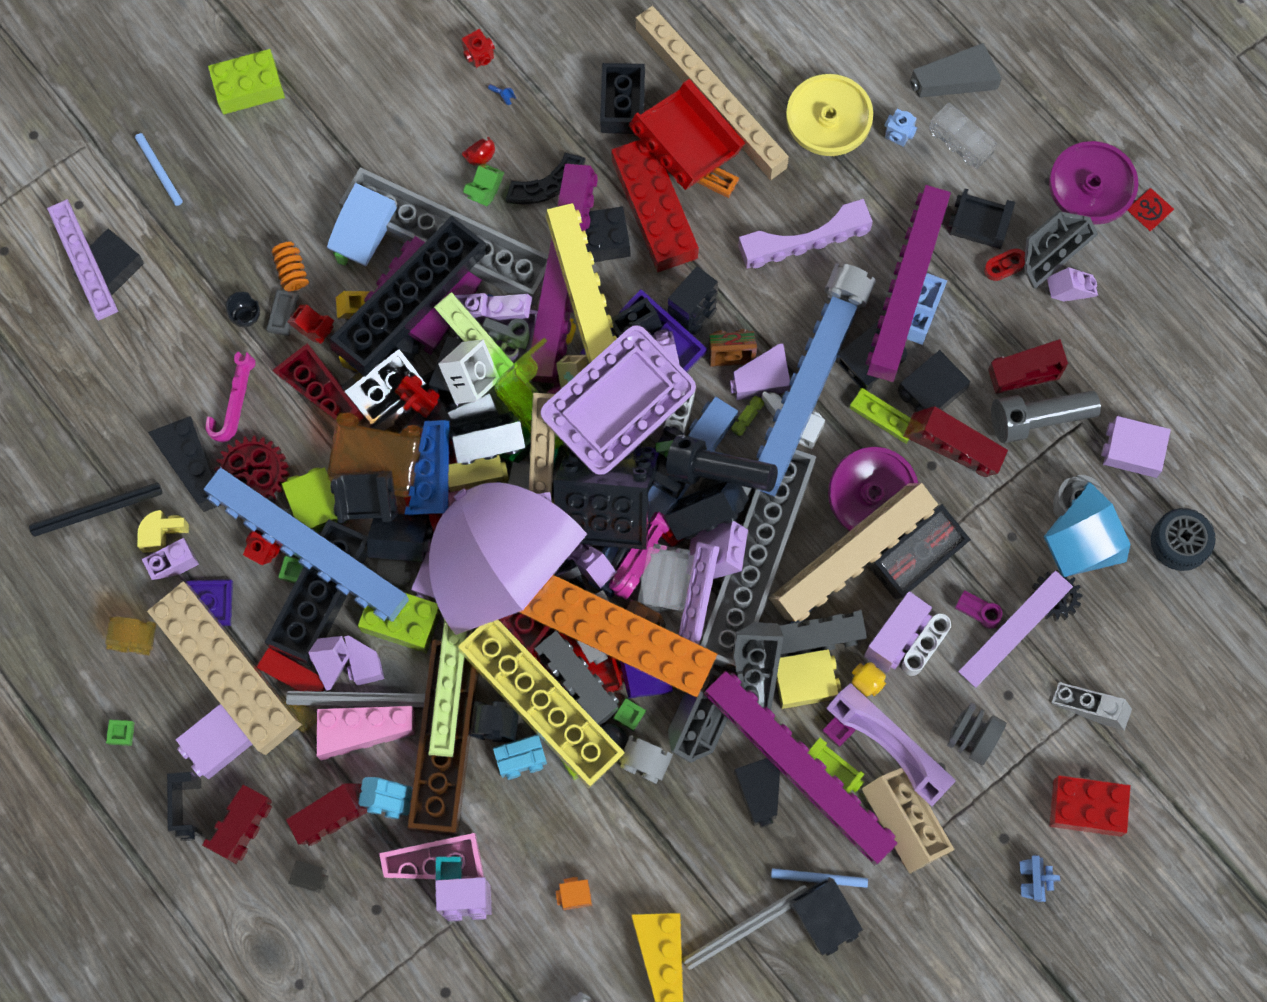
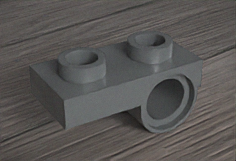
M486 318L483 323V329L494 341L499 339L506 342L511 348L526 350L530 334L525 320L514 319L508 326ZM522 329L524 330V333L521 335H515L514 331Z

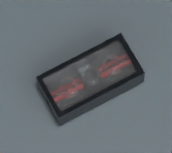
M943 504L933 509L935 511L934 514L929 518L919 520L916 523L917 527L909 534L903 533L898 538L899 542L890 549L886 547L881 551L882 556L873 563H867L894 599L904 598L908 592H911L971 540Z

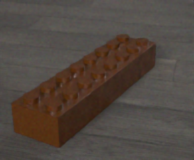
M433 640L408 828L413 832L458 836L471 738L469 736L473 702H475L479 672L464 657L453 757L429 755L442 641Z

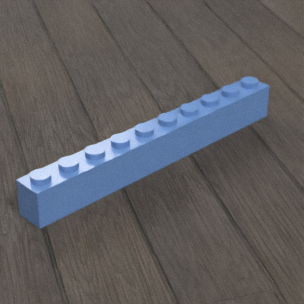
M832 297L829 304L825 303L821 312L823 319L822 321L817 320L813 333H815L814 339L809 338L805 348L808 352L806 356L802 355L798 362L797 368L800 370L798 374L793 373L790 380L791 390L790 392L785 391L781 403L784 405L782 410L777 409L773 418V422L776 423L773 428H768L765 436L767 443L765 446L761 445L756 458L759 461L775 464L778 469L777 481L771 492H762L776 496L834 365L837 354L853 322L857 305L836 297Z
M717 397L712 402L708 401L702 409L703 415L699 420L695 419L689 428L691 432L688 435L689 437L703 439L707 450L715 451L738 416V410ZM691 484L685 485L677 499L654 486L651 487L648 494V528L651 525L649 520L655 512L658 513V511L666 515L677 500L682 498ZM605 546L601 553L604 554L610 564L619 547ZM611 579L601 588L588 580V584L599 591L603 590L608 597L612 598L614 595V591L609 588Z
M221 467L204 488L208 495L207 500L217 507L221 504L227 508L225 512L234 519H237V517L243 519V524L254 532L257 529L262 532V538L270 544L278 543L281 546L280 550L291 557L294 554L300 559L298 562L308 570L311 567L318 571L317 575L326 582L331 580L336 583V588L345 595L350 593L355 596L354 601L364 608L369 606L374 609L373 614L379 619L385 621L387 618L393 622L409 601L404 592Z

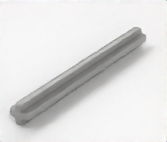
M288 691L286 693L287 705L412 706L413 708H424L425 694L317 691Z
M805 885L799 887L684 957L683 961L689 970L788 911L791 909L789 901L807 891L808 888Z

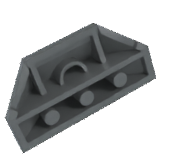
M1057 211L1026 238L1024 272L1032 288L1036 289L1098 235L1090 217Z
M713 668L710 669L698 697L684 693L668 729L671 752L689 763L714 752L728 720L704 695L705 691L722 675Z

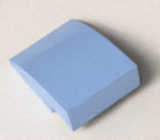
M355 183L338 216L327 248L367 266L387 232L386 226L397 209L395 201Z
M928 273L926 274L907 336L908 340L923 345L947 280Z

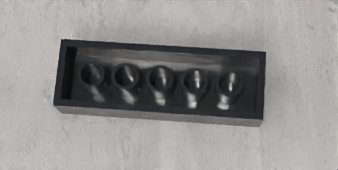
M328 519L320 536L361 564H364L368 556V536ZM303 567L265 643L270 649L311 667L313 662L308 652L317 639L327 637L347 595L340 592L336 588L337 584L333 581L326 582L317 575L318 571L311 567L308 570Z

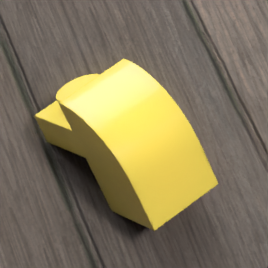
M161 510L154 511L148 514L139 525L137 547L143 553L157 552L166 547V534L189 533V524L179 515H171L166 519L165 514Z

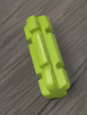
M754 396L749 402L750 406L747 405L737 418L738 422L735 421L732 425L731 430L734 434L738 436L743 435L746 430L745 427H748L758 414L757 410H761L764 406V401L760 397Z

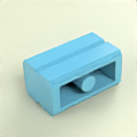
M538 734L493 748L501 777H507V780L521 776L520 772L529 770L530 773L544 769L543 765L547 764Z
M365 777L363 779L362 792L360 793L358 804L366 807L368 813L381 814V812H385V817L391 819H399V815L410 814V800L412 799L413 787L378 777Z

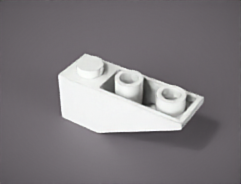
M763 392L762 400L764 401V406L774 417L777 409L782 410L784 405L781 403L782 398L772 392ZM812 412L799 441L800 445L811 450L824 427L825 419L820 414Z

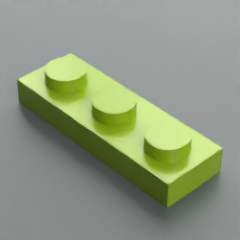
M862 388L849 408L907 444L909 439L903 437L911 418Z

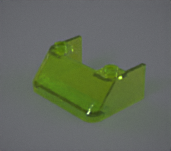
M545 337L518 359L496 381L494 387L497 396L530 433L532 430L533 393H538L529 383L537 373V364L532 356L544 347L547 342ZM556 434L554 450L564 443Z

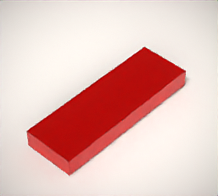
M269 647L256 667L258 670L296 691L323 692L325 690L319 675Z

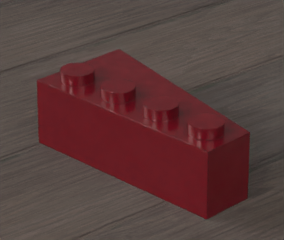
M308 343L272 370L281 380L346 430L351 429L365 418Z

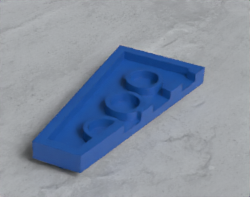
M425 421L418 450L420 458L419 462L415 464L414 472L416 476L414 485L410 486L409 495L411 499L409 507L406 506L405 515L444 514L448 509L449 421Z

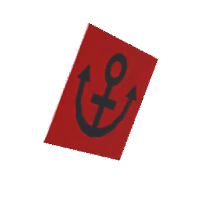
M1150 188L1131 205L1128 212L1149 231H1152L1175 209Z

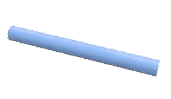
M142 133L135 136L136 141L176 206L182 204L181 197Z
M772 868L771 878L820 883L830 877L835 880L837 885L864 888L868 886V878L774 868Z

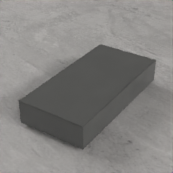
M276 290L266 328L268 333L289 336L292 326L287 321L296 311L299 300L298 293Z

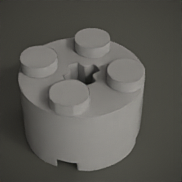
M839 263L835 264L825 287V292L828 294L827 299L831 301L832 297H836L857 305L856 311H860L861 307L866 306L876 279L872 276L870 280L866 277L868 272L858 267L844 264L842 268L839 267Z
M1077 475L1066 479L1054 496L1053 511L1055 515L1059 518L1072 506L1071 502L1074 498H1078L1085 490L1083 487L1087 482H1091L1103 494L1100 484L1092 477L1086 475Z
M630 735L623 750L625 753L618 761L621 763L620 768L633 774L638 770L643 773L642 777L655 784H657L658 780L662 781L673 754L667 752L665 756V751L639 738L634 742L635 738Z

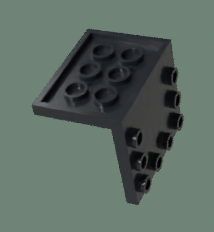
M568 447L554 479V504L567 513L587 533L579 544L647 549L648 494L660 461V453H657L651 447L635 448L611 471L599 475L593 473Z

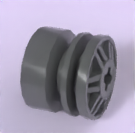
M971 702L961 712L951 729L947 746L953 748L957 740L961 741L962 743L957 751L959 753L963 752L967 746L972 747L969 759L983 766L1000 739L1007 722L993 715L985 723L982 721L985 710L981 709L976 717L973 716L976 705Z

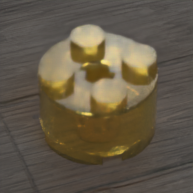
M110 616L105 641L106 649L121 653L132 652L150 656L157 623L150 621L143 623L139 619Z

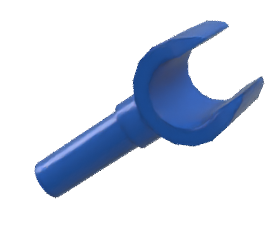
M491 84L488 86L489 90L502 97L506 105L512 104L509 100L510 98L517 99L511 88L503 90Z

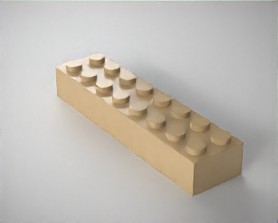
M922 483L907 484L768 597L785 620L803 621L810 615V609L815 605L819 607L824 604L831 592L834 591L836 593L846 585L845 581L851 576L855 578L863 572L864 569L862 567L878 560L882 556L881 551L886 547L890 549L899 542L898 538L903 533L909 534L917 527L916 523L919 520H925L933 515L935 512L933 509L938 506V503Z
M184 581L147 611L259 752L267 755L302 725L223 625L200 599L194 589Z

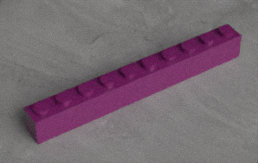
M565 164L557 207L573 203L575 210H579L582 223H579L581 231L586 232V229L590 226L589 211L594 204V196L592 194L594 187L597 186L598 176L590 165ZM552 238L526 375L534 382L558 384L559 375L556 363L563 358V355H566V337L571 331V322L569 320L571 313L574 311Z
M926 185L924 192L918 193L915 205L919 206L918 210H913L910 222L914 223L913 228L908 226L905 235L908 244L902 245L899 255L903 260L902 262L897 261L894 274L898 275L897 279H892L888 292L892 293L891 298L886 297L882 310L886 311V315L880 316L877 328L881 329L880 334L875 333L871 346L875 347L874 353L869 352L865 364L869 366L867 375L894 382L951 192Z
M725 671L705 691L704 695L874 866L879 864L898 844L894 840L896 838L894 833L887 827L883 829L877 823L878 818L870 810L865 811L859 805L861 803L859 798L852 792L848 794L842 788L844 786L842 781L835 775L831 777L825 771L827 768L825 764L818 758L814 760L808 754L810 751L808 747L801 741L797 743L791 737V730L784 724L780 726L774 720V713L767 707L763 709L757 703L759 700L757 696L750 690L746 692L740 686L742 682L735 674L731 673L729 675Z

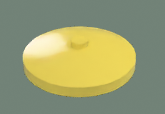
M822 74L805 80L793 91L787 105L786 121L792 137L803 148L818 155L837 156L856 149L866 139L872 126L873 107L868 94L855 81L841 75Z

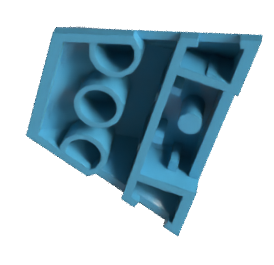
M1087 482L1083 487L1085 490L1078 498H1074L1071 502L1072 506L1064 515L1057 519L1044 535V539L1062 577L1127 562L1131 545L1113 504L1091 482Z

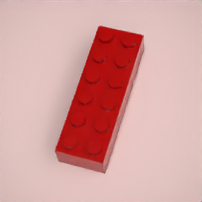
M641 139L611 149L612 163L657 273L698 259L699 247L666 168L648 150Z

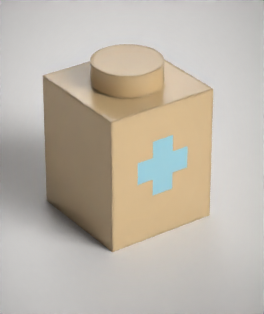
M566 355L556 363L561 389L588 365L587 355Z

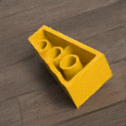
M680 913L632 915L655 1002H683Z

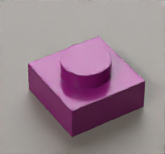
M835 717L822 730V733L840 748L856 729L844 725Z

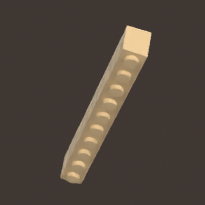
M653 6L636 17V31L682 82L690 79L745 141L742 149L762 172L772 180L787 169L789 156Z

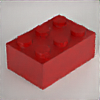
M1057 776L1053 780L1049 827L1119 837L1125 835L1128 829L1131 785Z

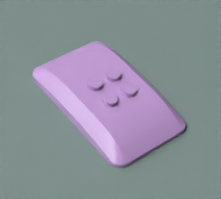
M636 325L628 328L547 401L541 409V418L593 473L602 475L611 471L694 394L696 385L690 375L643 327Z

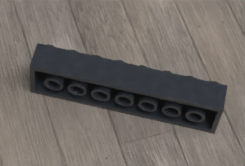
M451 216L330 338L331 350L366 377L485 255L486 243Z

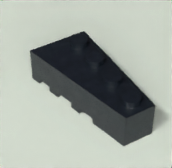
M189 416L149 431V435L202 511L205 512L216 508L217 506L207 500L208 495L204 491L206 485L213 478L214 472L198 427L192 417Z

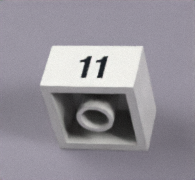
M484 339L462 342L438 363L455 404L478 401L500 380Z

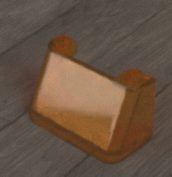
M340 413L335 423L328 465V480L331 482L339 473L392 471L395 496L410 497V486L414 485L416 476L414 472L415 464L419 462L420 458L418 450L423 428L410 425L398 434L358 426L359 419L354 414Z

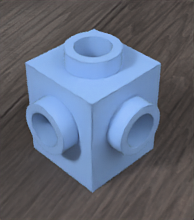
M897 109L895 114L889 115L884 126L887 127L885 138L904 147L908 139H912L917 131V127H915L917 118L908 111Z

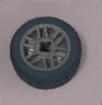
M1178 508L1164 514L1156 523L1151 534V547L1156 558L1162 564L1168 566V568L1188 571L1199 567L1210 557L1215 547L1216 535L1212 524L1202 513L1188 508Z

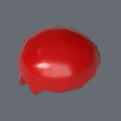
M487 137V141L484 138L480 139L461 153L469 164L479 166L491 160L495 154V144L490 137Z

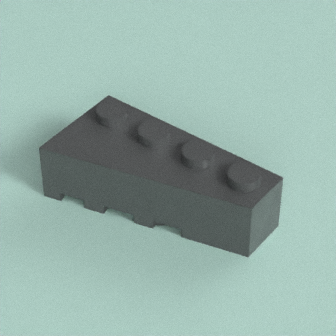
M862 610L779 626L784 636L780 658L790 656L789 653L797 651L799 655L813 652L812 649L819 647L822 650L836 649L835 644L844 643L845 647L858 645V640L867 638Z
M557 631L534 649L537 659L599 726L619 710L617 705L619 701L611 691L607 693L602 687L604 683L596 674H591L587 669L589 666L581 656L577 657L572 651L573 647L566 639H563Z

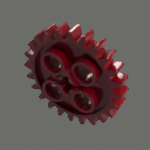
M254 435L251 441H248L247 437L244 436L243 443L241 444L236 439L235 447L228 444L229 452H220L224 459L216 460L221 468L231 475L237 474L234 476L241 482L247 481V486L266 499L271 497L276 500L277 498L274 493L276 491L279 493L283 492L280 485L286 482L283 477L289 476L288 471L283 470L288 468L289 465L287 462H284L286 457L284 453L280 454V447L274 448L275 444L273 441L266 444L265 437H262L258 442ZM259 456H266L263 462H256ZM237 461H244L242 466L236 468L234 467V464ZM220 467L214 468L215 472L220 469ZM263 477H270L267 483L260 484V480Z

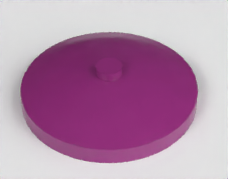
M1098 141L1077 143L1064 150L1056 159L1049 177L1050 193L1058 208L1062 212L1088 216L1094 225L1106 224L1123 216L1133 204L1139 185L1136 169L1128 156L1118 148Z
M882 447L858 449L844 457L832 473L828 489L831 510L838 522L846 530L851 531L907 484L918 483L917 476L911 465L901 455L890 449Z

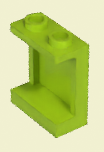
M325 467L313 468L308 471V474L300 477L292 476L286 480L287 482L282 483L295 519L316 533L322 532L328 519L338 523V517L334 514L335 497L331 493V481Z
M819 738L808 754L814 760L816 758L821 760L827 767L825 771L831 777L833 775L838 777L844 784L842 788L848 794L851 790L856 793L864 783L861 779L864 773L862 771L858 772L827 747V743L822 738Z

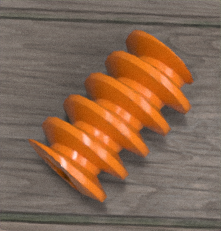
M293 242L280 243L273 247L271 251L276 264V270L279 272L278 277L281 280V287L285 291H296L309 284L308 279H305L307 273L302 271L305 266L303 263H300L303 260L298 255L300 249L294 247L295 244Z

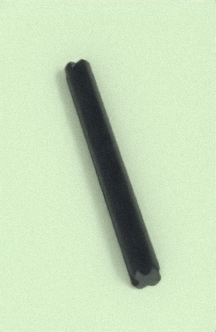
M158 482L32 523L29 525L31 535L36 537L162 494V488Z

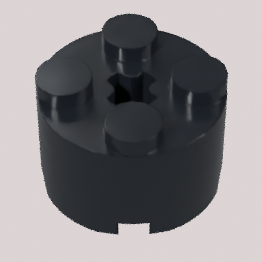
M493 701L492 705H487L484 702H473L469 736L484 741L486 738L492 739L493 742H513L517 735L519 714L511 706L506 707V703Z

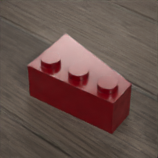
M1061 339L1007 357L995 358L991 362L988 372L995 394L1059 380L1068 365Z
M344 783L286 819L298 845L308 844V846H313L322 840L321 837L338 831L342 826L368 813L366 807L358 804L360 793L362 792V783Z
M242 785L227 807L228 812L223 821H218L214 826L217 832L211 841L206 839L202 846L234 864H237L238 860L242 861L248 851V848H246L250 839L253 840L260 830L259 823L271 811L272 805L270 804L272 800Z

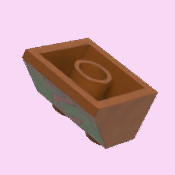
M740 329L735 332L726 333V331L720 330L709 334L710 367L746 365L756 358L757 344L754 331Z

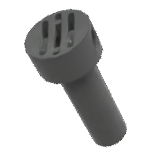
M1095 391L1024 403L1019 395L998 398L992 402V425L1001 443L1020 441L1028 437L1030 429L1098 417L1101 412V405Z

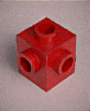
M480 29L461 38L464 57L468 63L472 62L475 68L485 66L494 59L493 50L495 46L489 37L486 38Z
M259 530L251 531L246 539L247 546L243 556L260 565L272 562V559L278 555L281 546L276 542L273 544L267 542L262 538L263 533Z

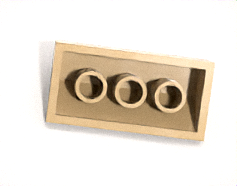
M902 768L885 774L862 788L866 800L873 808L879 823L883 828L887 827L896 836L894 840L898 844L895 846V849L909 874L955 850L929 804L913 789L908 776Z

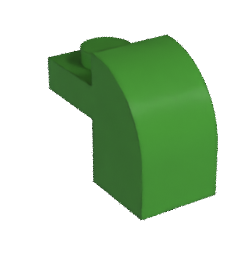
M487 164L479 165L473 182L466 184L463 192L468 194V199L488 206L500 187L504 171Z

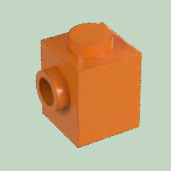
M578 877L564 879V883L559 884L560 890L556 891L557 904L562 905L563 910L592 906L588 879L578 881Z

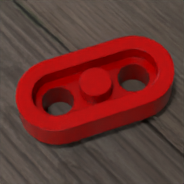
M1013 248L989 259L984 269L985 275L992 281H999L1023 270L1025 252L1021 249ZM1011 260L1018 261V264H1013ZM992 269H997L999 273H994Z

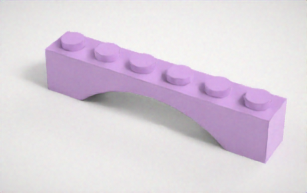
M864 199L843 205L828 223L809 233L796 236H780L757 231L740 236L738 247L747 269L751 267L760 268L767 262H779L793 254L795 256L802 255L807 250L813 248L821 249L832 242L841 243L855 235L858 237L866 235L871 230L873 221Z
M851 683L826 708L844 725L866 734L886 749L905 771L913 789L931 806L956 782L950 774Z

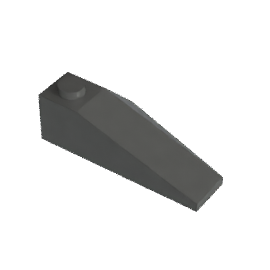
M755 622L736 632L733 656L737 676L742 682L740 686L746 692L748 690L752 691L759 699L757 703L763 709L767 707L771 710L784 636L778 623Z

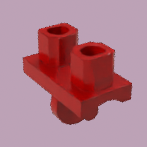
M417 375L412 377L406 376L395 390L400 398L406 402L403 409L407 411L412 407L427 418L437 405L439 394L434 390L426 392L421 388L423 383Z

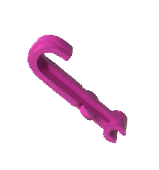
M237 352L234 356V361L237 365L222 430L215 432L216 421L212 417H207L206 431L215 441L227 442L236 434L247 390L249 373L256 364L255 359L248 352L245 357L240 352Z
M659 511L658 513L655 512L649 520L651 525L648 528L647 549H630L616 570L617 573L610 581L609 588L618 597L622 596L627 599L640 581L639 578L651 561L650 554H657L660 550V545L657 541L662 533L665 534L670 529V526L664 517L665 515Z

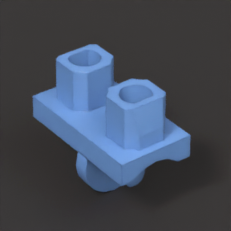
M1032 856V859L1020 861L1021 875H1033V884H1021V895L1023 898L1034 899L1037 902H1046L1045 882L1047 891H1054V882L1060 881V875H1053V866H1045L1046 875H1044L1043 858H1040V856Z

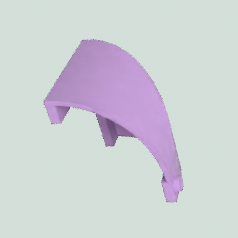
M485 483L468 490H460L454 496L455 501L448 507L436 526L429 554V571L433 593L447 624L457 635L522 611L587 533L558 506L522 487L505 483Z

